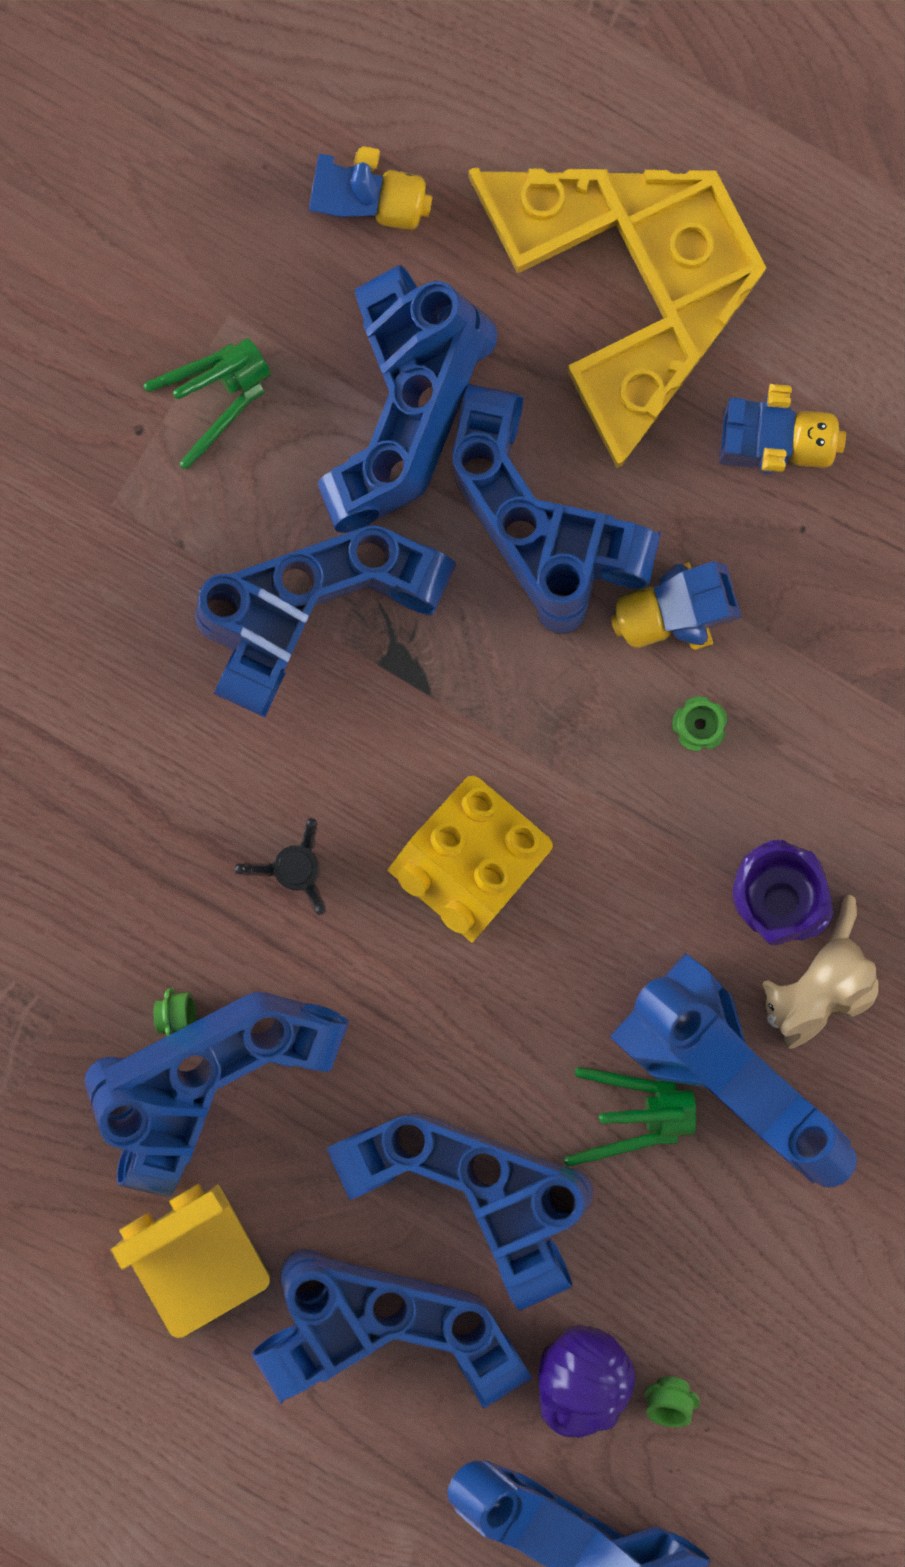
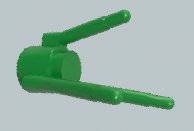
M249 338L244 339L235 346L230 343L212 355L144 383V390L152 392L206 371L173 391V396L176 399H181L218 379L229 394H233L238 390L241 392V395L180 461L182 469L190 468L249 403L265 394L260 382L271 376V372L263 356Z
M577 1067L574 1074L578 1078L655 1094V1097L645 1098V1110L603 1112L599 1115L598 1119L602 1124L646 1123L647 1131L656 1132L568 1155L564 1158L566 1166L588 1163L658 1144H677L678 1135H694L696 1129V1106L692 1090H676L675 1082L652 1081L584 1067Z

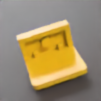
M468 776L408 841L387 871L398 879L399 884L406 892L419 897L440 915L442 921L449 929L462 934L473 943L550 853L553 843L546 834L480 778Z
M198 1183L169 1200L174 1210L155 1221L150 1213L139 1217L119 1230L123 1240L110 1249L122 1270L132 1265L169 1333L176 1338L185 1337L262 1292L268 1287L271 1280L267 1268L219 1184L204 1192Z

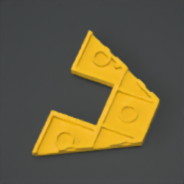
M480 168L470 169L469 179L517 274L616 226L646 283L663 319L568 365L567 369L616 468L621 467L763 276L766 266L715 170H690L685 174H673L668 170H644V173H608L607 169H567L562 173L529 168L528 172H480Z

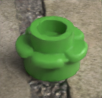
M696 696L686 700L685 706L677 709L672 719V727L674 732L680 736V744L691 751H700L705 747L709 750L714 749L725 738V731L723 729L728 722L725 710L721 705L710 702L706 697ZM697 719H702L705 722L704 729L699 730L695 727Z
M168 988L164 993L165 1000L155 1001L154 1024L158 1034H166L167 1037L197 1021L195 1001L191 992L175 993L174 988Z
M672 1376L659 1378L656 1383L648 1385L643 1394L646 1397L647 1417L654 1423L665 1427L679 1428L689 1425L692 1420L693 1409L699 1408L700 1405L698 1395L690 1392V1385L685 1380Z

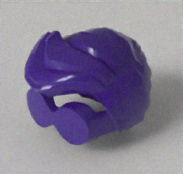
M771 840L744 856L737 870L733 885L732 897L734 907L747 925L754 932L761 935L769 945H780L791 940H807L818 936L829 925L834 913L831 906V894L821 862L812 851L799 848L784 840Z
M578 1325L571 1327L570 1330L567 1329L555 1342L544 1349L538 1371L542 1420L555 1433L564 1437L575 1438L585 1437L615 1426L621 1412L626 1409L635 1385V1370L629 1356L609 1333H605L601 1329L592 1326Z

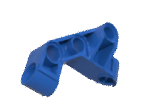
M401 264L355 289L357 303L365 321L362 324L385 379L389 395L368 448L349 457V461L333 468L318 481V487L336 532L340 533L351 532L369 526L377 519L416 500L424 494L436 468L475 365L492 352L497 342V328L492 319L457 290L441 281H432L417 288L413 278ZM433 387L432 397L429 402L419 407L418 403L421 394L427 388ZM403 461L404 466L401 475L395 481L390 482V473L394 465Z
M469 383L462 402L458 432L453 448L454 478L460 492L537 608L541 623L548 630L557 634H567L577 630L587 616L595 579L626 588H647L650 584L661 532L656 533L654 530L636 525V523L614 519L615 516L535 499L509 459L511 447L515 442L519 429L524 396ZM474 458H485L493 464L487 472L482 474H473L464 468L465 464ZM516 521H526L535 528V531L529 537L523 539L513 538L505 530L511 523ZM557 593H567V594H570V595H568V596H557V595H555V594H557Z
M373 525L345 533L232 574L224 573L212 576L200 588L195 611L196 625L200 632L208 639L233 650L214 691V695L265 718L286 674L284 671L314 606L369 587L390 597L408 609L431 616L435 613L454 571L456 562L436 549L416 543L384 527ZM365 543L376 544L385 554V564L378 568L366 567L357 556V547ZM291 569L302 570L310 577L312 589L305 594H293L284 587L282 575ZM214 600H225L233 605L236 613L229 617H220L211 612L208 604Z
M685 953L664 977L652 980L643 988L638 995L635 1009L609 1036L656 1080L706 1087L812 1184L815 1182L823 1187H836L847 1181L855 1171L857 1163L856 1152L849 1144L851 1141L746 1044L733 996L723 988L707 969Z
M254 992L124 1059L106 1057L96 1061L88 1069L84 1084L101 1137L107 1144L122 1149L117 1168V1184L122 1187L159 1196H172L177 1184H179L186 1163L189 1164L217 1089L269 1062L291 1068L294 1065L313 1071L330 1072L348 1028L349 1020L340 1013L321 1005L303 1003L266 992ZM266 1017L275 1018L274 1024L266 1032L260 1034L251 1032L254 1024L260 1019ZM187 1057H203L200 1065L193 1070L181 1071L178 1069L180 1063Z
M416 1112L395 1118L374 1129L370 1127L326 1148L349 1201L395 1180V1176L408 1170L464 1191L497 1262L504 1286L513 1304L519 1311L573 1287L565 1261L550 1236L575 1224L592 1203L594 1192L592 1183L582 1171L576 1168L560 1166L437 1118ZM406 1124L415 1125L424 1134L425 1145L419 1155H410L400 1146L399 1133ZM478 1154H491L500 1163L501 1176L497 1183H483L474 1174L473 1164ZM561 1185L570 1189L575 1197V1209L565 1210L556 1206L551 1196L552 1186Z
M301 1249L293 1252L285 1259L281 1268V1282L286 1304L296 1324L273 1334L259 1344L251 1354L280 1404L284 1400L307 1390L321 1380L323 1382L327 1381L393 1339L452 1352L459 1362L457 1364L483 1409L532 1380L531 1375L508 1336L502 1334L485 1303L477 1295L464 1290L325 1258L321 1253L313 1249ZM318 1280L321 1282L315 1290L310 1292L297 1290L298 1286L304 1281ZM387 1292L401 1295L403 1298L402 1305L395 1314L380 1316L373 1311V1305L380 1295ZM474 1311L480 1314V1322L472 1333L459 1335L452 1331V1324L460 1313Z
M486 1460L484 1462L472 1461L465 1464L453 1476L448 1487L447 1496L449 1502L456 1508L455 1511L485 1538L516 1548L545 1567H708L711 1562V1558L696 1545L673 1532L657 1526L625 1536L526 1475Z

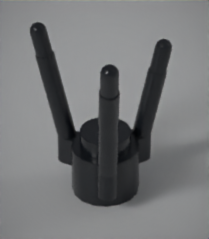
M309 818L306 821L300 845L282 849L276 856L274 863L236 864L234 870L239 875L275 876L277 881L285 888L293 891L304 890L315 913L323 915L326 912L325 903L315 884L320 874V864L316 855L312 852L316 844L315 837L317 832V821L314 818Z

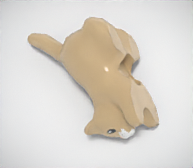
M847 894L843 898L840 914L830 935L829 942L819 951L807 972L798 982L779 986L769 980L763 982L765 994L767 995L765 1005L768 1013L767 1022L773 1028H780V1031L785 1036L784 1044L788 1049H794L816 1036L824 1028L832 1012H842L854 1017L869 1009L876 1000L878 980L876 979L877 968L875 963L866 959L860 947L849 939L857 917L856 899L853 895Z

